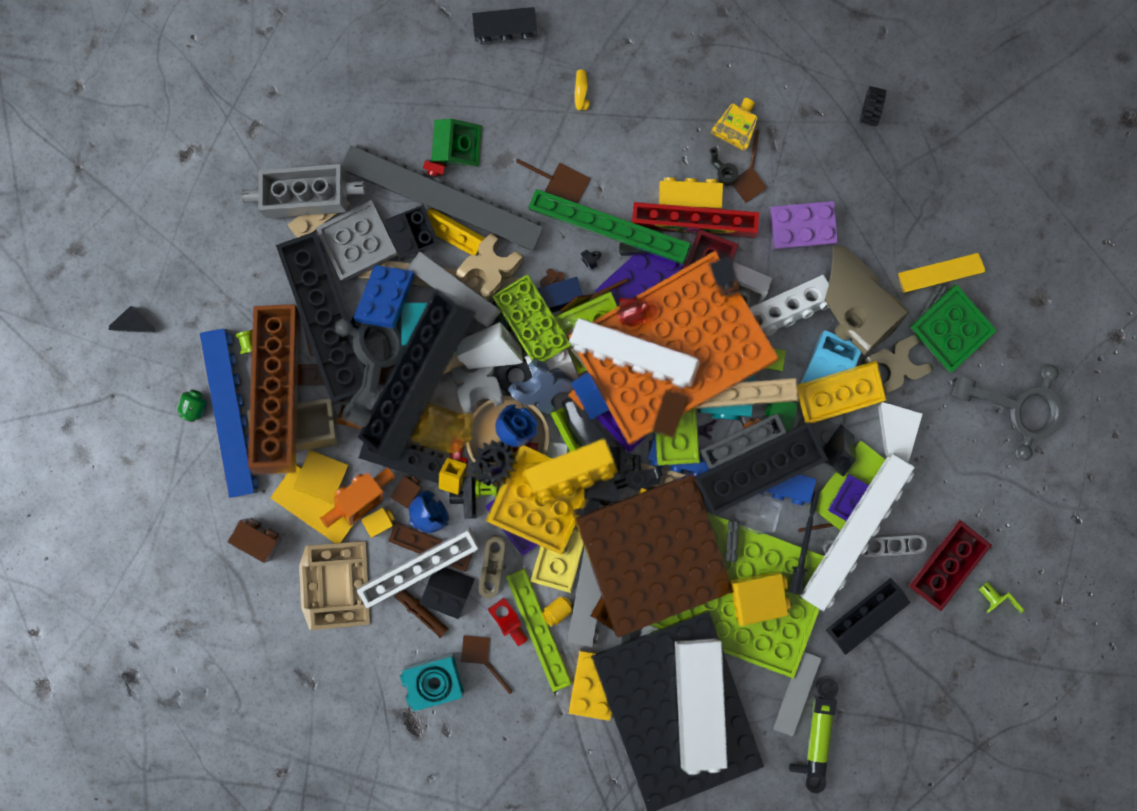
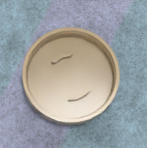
M502 395L504 404L494 406L492 400L484 401L474 410V413L471 414L467 422L465 443L473 462H476V459L472 456L479 454L477 448L483 449L484 442L490 445L491 440L496 441L497 444L501 441L495 430L496 419L506 406L512 404L517 405L516 408L519 409L524 407L534 415L538 423L536 427V432L538 431V433L530 442L539 444V453L544 455L547 453L549 429L544 416L534 405L527 406L515 400L512 395ZM489 462V463L492 464V465H495V464L500 465V464L497 463V462H493V463H492V462Z

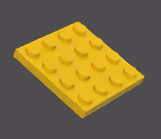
M523 445L518 448L514 460L517 461V464L513 465L516 472H510L511 480L505 478V484L501 485L486 521L562 555L576 525L572 512L574 509H581L585 501L584 488L575 489V492L568 496L560 495L555 497V500L550 503L543 504L542 502L539 504L532 493L524 470L549 461L552 458Z

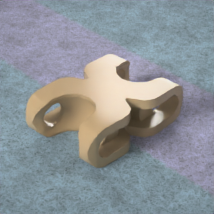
M493 233L489 234L480 243L478 256H469L456 273V279L462 283L476 276L483 278L486 282L481 288V297L487 301L492 299V295L501 289V278L507 279L512 277L522 265L524 258L518 251H514L508 257L497 256L494 252L498 247L499 237Z

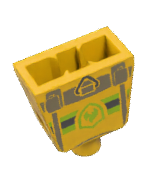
M745 97L740 107L732 103L715 124L711 134L746 151L758 118L751 113L755 102Z

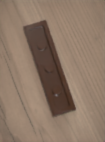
M395 522L388 542L418 554L444 541L398 522ZM473 552L449 564V566L466 572Z

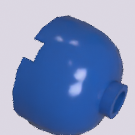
M514 404L506 406L500 412L496 419L495 430L497 436L504 444L510 447H521L527 445L537 435L536 427L538 423L529 410L524 407L522 409L516 408L517 405Z
M428 490L418 494L409 506V520L415 529L425 533H434L449 524L446 523L449 520V515L440 500L437 503L432 498L435 495Z

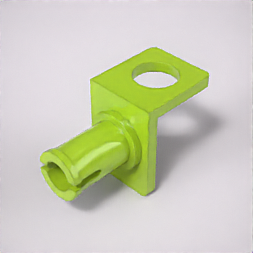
M989 581L978 589L991 603V607L986 610L987 614L1006 598L1020 614L1025 611L1009 592L1004 596H1000Z

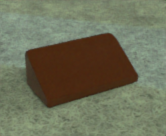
M665 390L652 428L653 432L675 438L688 398L670 390Z

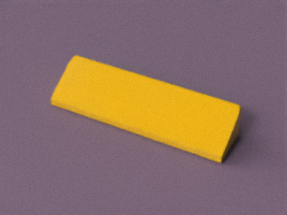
M979 253L901 272L898 273L902 293H907L981 274L986 271Z

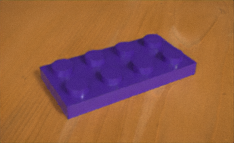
M654 254L633 255L604 281L595 292L628 278V282L610 290L618 307L620 306V299H632L674 275L684 265Z

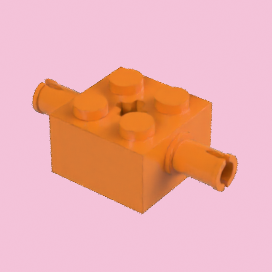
M385 468L384 471L374 478L368 472L364 475L359 474L352 480L353 483L347 488L343 486L335 493L334 508L321 516L320 520L326 528H329L342 517L349 526L353 525L383 502V491L381 488L394 479L395 476L389 468Z

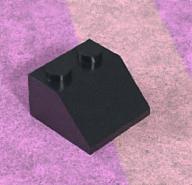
M444 567L431 574L420 605L459 619L475 578Z

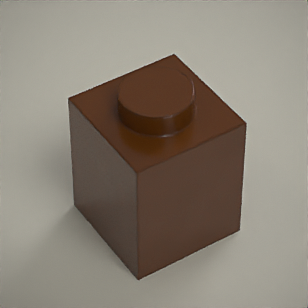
M412 475L409 478L404 476L390 497L405 508H409L413 499L423 488L419 485L421 481Z

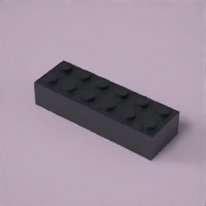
M806 422L787 431L783 435L694 476V479L710 514L714 516L828 461L810 422Z

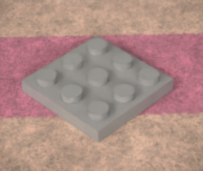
M372 200L316 227L342 283L373 268L374 265H379L398 255Z

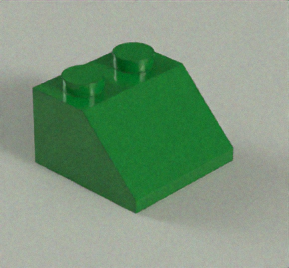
M452 118L434 120L431 161L446 165L479 167L482 125Z

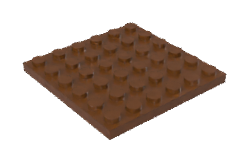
M692 473L574 518L617 638L734 592L694 479V474Z

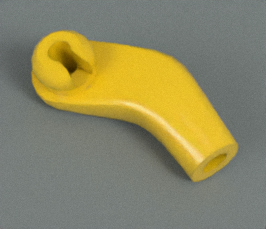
M582 69L576 72L574 102L577 110L583 109L586 111L590 106V101L585 99L588 89L587 72Z

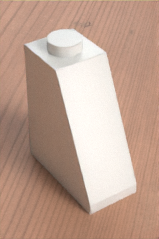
M497 323L462 339L456 351L458 360L461 363L463 362L468 369L514 365L523 362L522 347L501 323Z
M880 402L878 410L885 456L892 453L903 461L909 462L922 413Z

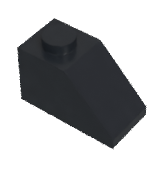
M840 425L823 449L828 459L823 464L843 477L855 462L856 453L855 436L846 427Z

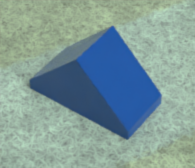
M589 373L570 383L591 420L609 410Z

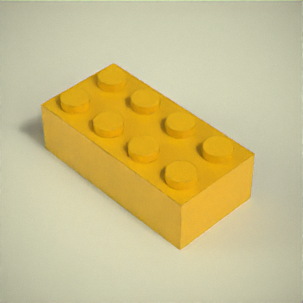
M605 439L524 470L532 493L539 504L542 502L543 504L550 503L555 500V497L560 495H571L575 492V489L591 487L595 484L594 482L601 479L603 481L609 480L614 477V474L618 473Z

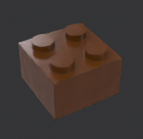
M252 517L240 520L228 543L262 563L269 562L283 540L278 537L280 533L271 528H262V523Z

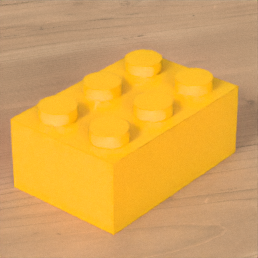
M579 649L568 714L610 721L611 711L591 658L592 655L599 652Z

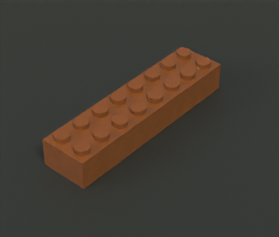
M295 304L253 306L248 468L253 474L296 473L300 313Z

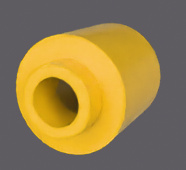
M559 596L544 608V612L541 615L545 622L552 627L554 624L558 625L572 613L571 608L573 605L568 598Z

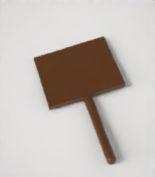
M519 159L516 160L518 164L550 179L545 190L546 193L577 204L591 179L560 162L553 176Z

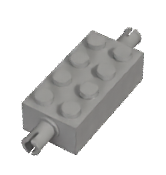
M341 164L259 170V189L241 190V194H244L241 195L242 203L258 202V210L265 218L347 212V196L366 194V190H364L366 189L365 181L347 182V172Z

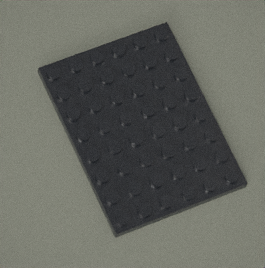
M708 610L591 656L646 811H657L764 767L721 646L727 768L714 773L708 772V770H701L699 774H688L681 768L675 641L714 638L719 640Z

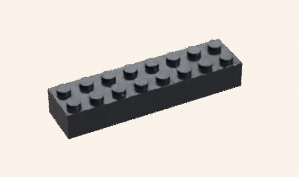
M314 231L277 244L276 248L331 403L336 405L350 400L362 387L365 367L355 354L353 336L350 334L341 336L335 330L337 321L347 319L318 235Z
M435 288L371 410L368 424L362 427L358 438L379 456L398 461L476 314L475 310L452 294Z

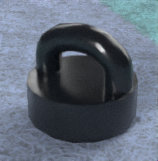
M586 249L580 253V258L585 266L592 271L598 267L596 261L600 259L602 254L600 251L590 253Z

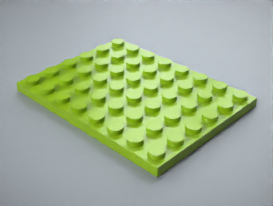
M707 512L729 579L780 572L782 577L786 576L788 589H784L785 598L789 597L791 610H787L788 616L739 626L736 621L732 593H729L651 624V626L660 629L708 610L724 653L794 679L820 610L800 595L789 593L794 570L792 566H798L802 547L740 524V529L738 530V550H736V553H738L737 561L728 562L726 561V552H728L726 546L727 532H729L728 522L730 520L717 515L712 516ZM807 550L804 568L809 571L806 572L803 589L824 555Z

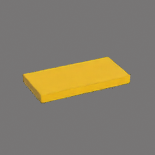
M876 361L797 385V395L805 423L810 422V424L887 401Z
M296 465V473H287L270 498L332 542L341 543L353 525L349 526L342 517L329 528H326L320 517L334 508V501L330 504L293 489L301 467Z

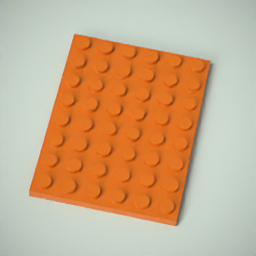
M715 251L632 298L636 300L634 304L627 301L625 304L618 306L591 322L691 356L700 362L692 386L681 388L672 384L673 381L666 378L665 381H660L653 378L651 373L645 372V374H640L633 371L631 366L625 365L623 368L613 364V360L606 358L603 361L593 357V353L586 351L585 354L578 352L629 445L653 432L652 428L665 390H670L688 398L682 414L684 415L779 360L740 292L737 291L738 293L732 297H721L709 265L710 262L720 259Z

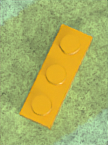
M430 207L427 214L435 235L466 253L476 256L479 245L485 237Z

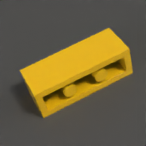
M666 177L664 181L659 183L658 204L722 209L723 183H718L717 179H706V182H697L695 178H686L685 182L676 181L677 178Z

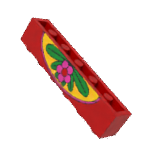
M634 202L631 223L659 231L698 234L699 229L714 235L756 238L758 234L759 212Z

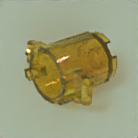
M428 402L410 438L414 442L422 444L423 448L454 454L466 442L472 439L473 435L470 432L473 431V415L458 413Z

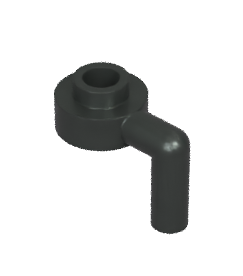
M715 147L711 148L710 163L718 170V181L726 186L735 184L738 180L737 167L730 163L723 164L718 159V149ZM728 174V175H731L732 177H731V178H725L724 176Z

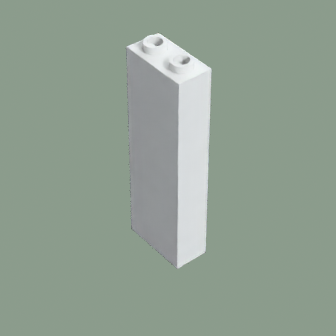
M716 638L675 641L681 768L688 774H699L701 770H708V772L713 773L720 772L721 769L727 768L721 641Z

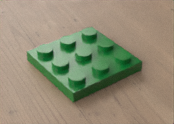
M956 284L909 326L949 373H952L997 331Z

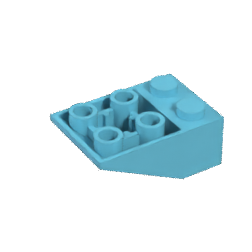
M824 330L819 335L801 383L855 367L861 352L850 340L844 341L837 335Z

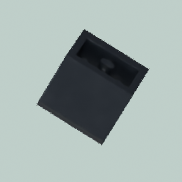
M424 205L385 219L401 261L416 256L419 252L423 253L439 244Z

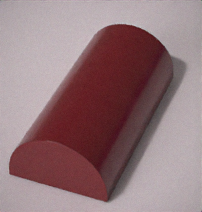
M958 519L907 586L933 607L942 611L992 544Z

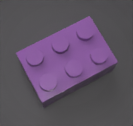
M834 201L770 207L772 251L832 246L838 243Z

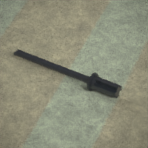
M817 490L812 497L810 516L805 529L798 566H792L794 570L789 593L801 595L805 575L809 571L804 568L813 527V515L815 514L819 498Z

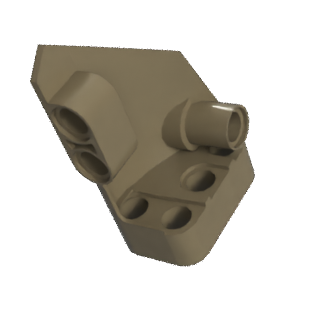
M833 246L832 268L825 301L839 322L835 328L836 335L844 341H849L852 338L851 343L866 355L898 328L909 314V311L878 283L875 273L844 246Z

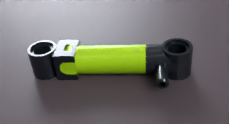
M828 676L820 677L815 684V690L819 696L814 695L813 716L806 765L790 763L788 768L789 772L803 773L805 787L814 794L822 792L826 787V771L832 724L837 706V700L834 697L838 693V685ZM827 682L831 683L832 688L830 692H822V685ZM812 777H819L820 782L816 786H811L809 784Z

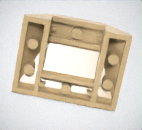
M366 541L305 546L299 565L301 609L309 629L319 630L370 625L369 608H366L357 592L360 585L368 582Z

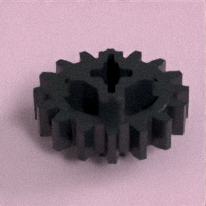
M491 440L490 445L484 442L483 449L477 448L479 454L472 456L476 459V462L471 463V466L476 468L473 474L478 476V481H484V484L487 486L492 484L497 487L498 482L504 485L505 478L512 479L510 472H516L513 465L517 464V461L512 459L516 454L511 451L510 446L505 445L502 441H499L497 444L496 441ZM489 462H492V463H493V462H497V463H499L500 465H497V464L492 465V464H490Z

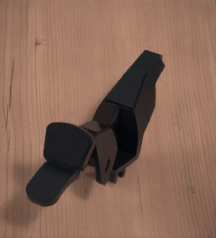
M566 398L562 401L568 422L567 425L580 448L605 439L618 472L614 474V477L633 469V465L628 466L625 464L626 458L632 459L634 457L631 453H625V448L618 441L608 440L594 422L579 417L571 398ZM601 479L594 482L593 486L584 488L585 501L581 509L573 510V518L599 509V505L607 506L610 502H616L620 495L613 480L603 481Z

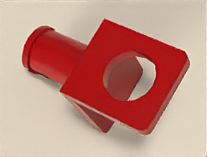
M502 598L488 608L489 613L499 625L504 636L509 634L517 646H521L528 640V637L519 627L521 622L518 615L505 598ZM500 606L508 609L507 614L503 617L496 615V610Z

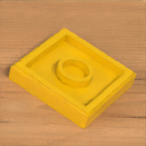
M309 450L293 489L332 504L348 465Z

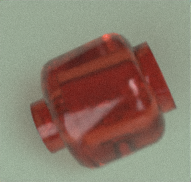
M632 297L619 304L617 316L622 325L631 328L647 321L650 308L645 300L642 301L639 297Z

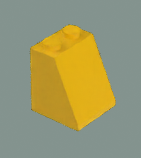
M780 572L730 580L734 591L732 596L736 621L739 626L788 616L787 610H791L789 597L785 598L784 589H788L786 576L782 577Z

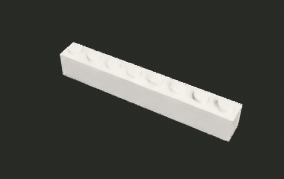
M889 453L800 595L803 599L823 611L826 607H831L835 600L834 594L837 590L840 591L844 587L846 575L848 572L852 573L856 568L858 556L866 552L869 546L867 542L871 536L875 537L880 529L879 523L882 518L886 519L892 510L890 508L891 504L902 495L903 490L901 488L905 482H910L914 475L912 471L915 467Z

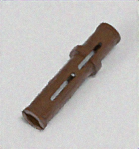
M405 589L394 595V598L407 608V612L414 614L439 638L449 629L423 605H420L418 598L415 599Z

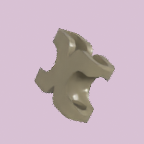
M912 335L896 342L892 347V352L882 349L862 360L864 364L876 361L877 364L885 366L888 372L886 381L882 383L885 394L900 388L904 383V377L908 380H916L934 370L931 363L917 366L909 360L908 353L910 349L920 342L917 335Z
M500 535L491 536L485 546L479 592L485 598L495 597L500 588L506 551V540ZM493 542L500 544L501 549L499 551H494L491 548ZM485 583H493L494 589L488 590L485 587Z

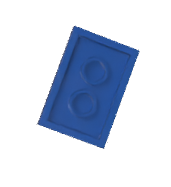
M374 265L353 317L355 322L395 328L414 280V272Z

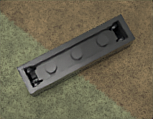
M776 413L699 451L707 468L712 469L785 434L786 430Z

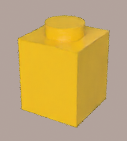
M447 458L439 472V489L458 495L463 486V477H466L467 464Z
M385 507L361 519L371 538L394 526L393 521L396 520L390 509L386 510Z

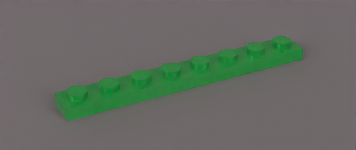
M538 189L535 190L528 207L530 211L684 265L691 248V243Z

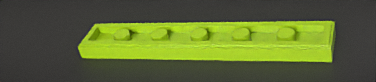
M523 568L506 575L552 692L572 685L551 630L541 615L543 611L526 569Z

